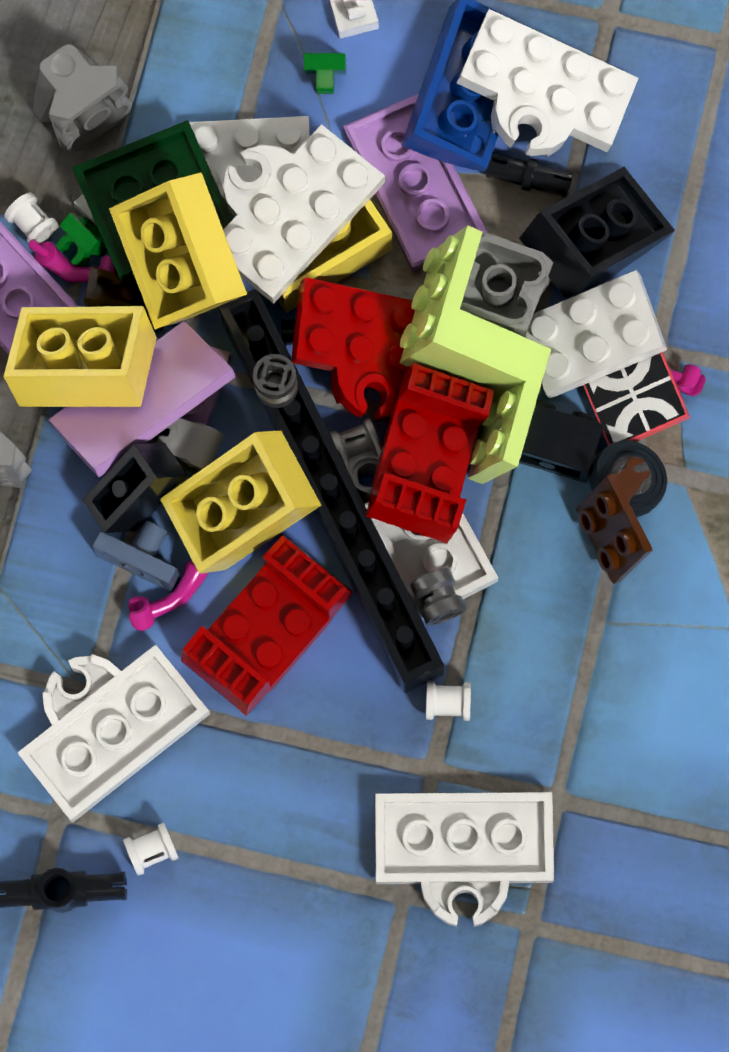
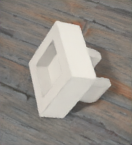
M329 0L339 39L379 29V21L372 0Z

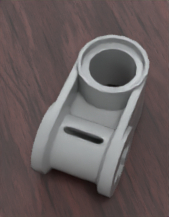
M179 418L165 429L166 436H160L157 441L151 439L146 444L166 443L181 467L188 472L196 474L215 460L224 436L221 432L210 426Z
M370 418L363 419L362 425L338 433L336 430L329 432L364 504L370 500L372 487H364L359 481L367 474H375L381 454V446Z

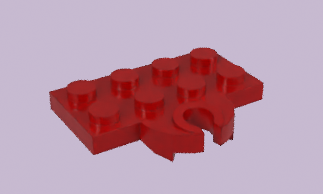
M305 277L299 286L291 362L331 371V390L336 403H341L349 412L359 418L365 414L368 407L364 399L365 388L375 389L381 397L380 407L374 412L375 421L390 417L406 368L408 367L400 364L404 348L400 347V340L405 328L412 323L415 310L411 308L412 300Z

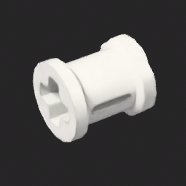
M31 192L17 198L6 210L4 218L9 223H15L28 237V244L31 240H36L41 244L51 239L60 226L55 218H49L36 204L37 198Z
M427 681L426 720H433L434 716H460L463 721H470L471 682H464L462 686L435 685L434 681Z
M165 823L159 824L157 830L134 840L130 837L123 839L138 876L144 874V868L168 858L172 861L179 859Z

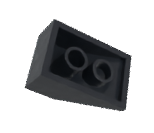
M624 166L541 210L519 239L524 246L543 252L554 262L549 278L567 300L602 285L672 235L675 229Z

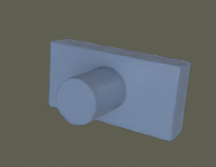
M145 520L131 546L101 531L92 546L97 557L169 592L176 588L181 579L177 568L155 558L167 531L150 521Z

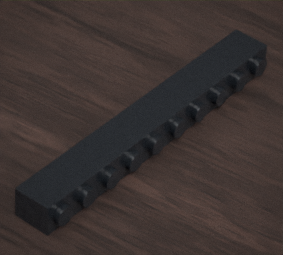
M251 290L247 292V295L218 306L222 324L254 389L253 369L262 357L270 354H281L291 361V356L258 290ZM294 364L298 381V392L294 400L281 408H271L263 403L262 405L275 431H282L321 503V506L314 511L403 692L407 693L427 683V681H432L444 675V664L372 519L365 517L367 509Z

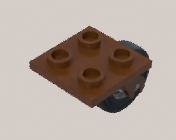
M630 440L612 443L598 454L593 461L589 474L592 492L576 508L579 524L582 530L589 535L597 551L598 562L601 568L608 573L613 584L621 582L653 551L637 517L652 511L662 500L667 488V473L658 455L649 447Z

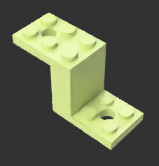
M467 225L455 235H449L445 242L437 248L433 247L425 258L423 271L427 272L424 284L418 288L412 300L411 308L415 310L412 323L405 328L400 340V347L404 348L400 364L409 366L415 363L494 390L489 416L481 424L483 425L479 439L474 442L469 461L471 467L468 479L483 485L519 465L551 348L460 309L483 233Z

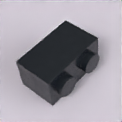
M537 399L519 463L587 483L604 424L597 423V419L587 413L573 412L570 415L557 411L556 407L547 401Z
M166 443L133 444L82 501L104 533L136 531L162 504L160 498L179 486L188 475Z

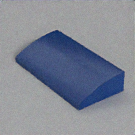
M455 0L448 9L401 145L445 163L484 172L488 168L498 138V133H493L491 124L494 100L457 84V81L486 13L489 9L495 10L475 0Z

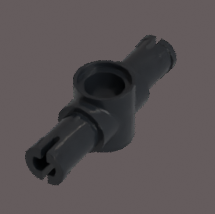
M53 868L43 874H33L31 879L0 881V894H5L0 895V908L32 906L33 910L51 909L55 912L65 913L75 907L88 906V902L127 900V889L125 887H113L127 885L126 872L86 875V871L68 872L63 868ZM61 879L69 881L71 887L69 895L62 901H52L49 897L51 885Z

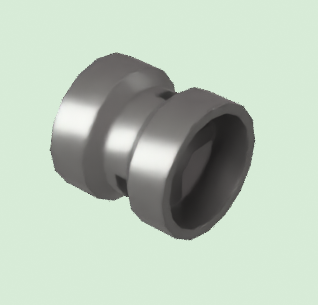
M281 354L264 356L256 363L253 369V381L258 399L271 408H281L290 404L298 392V381L294 364Z
M450 568L434 570L418 577L410 584L415 598L420 599L423 604L422 616L427 626L444 623L466 611L462 596L457 595L454 591L455 579Z

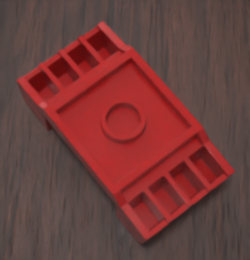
M415 363L409 365L406 368L400 391L392 410L374 475L372 492L365 517L373 518L447 544L457 531L463 514L466 499L460 498L478 427L489 416L494 390Z
M283 535L263 555L264 566L207 630L201 626L182 649L181 662L245 716L255 708L266 694L274 689L326 629L333 617L354 593Z

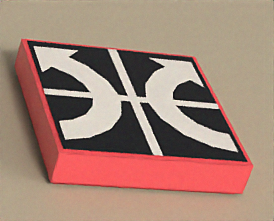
M663 352L583 385L598 422L604 424L602 432L608 445L623 440L638 442L691 418Z

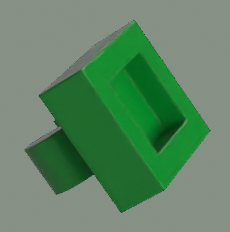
M69 213L59 225L67 235L62 236L58 240L56 248L59 251L66 252L74 243L78 247L77 255L71 260L73 265L82 266L89 261L91 254L104 257L108 252L98 228L87 217Z

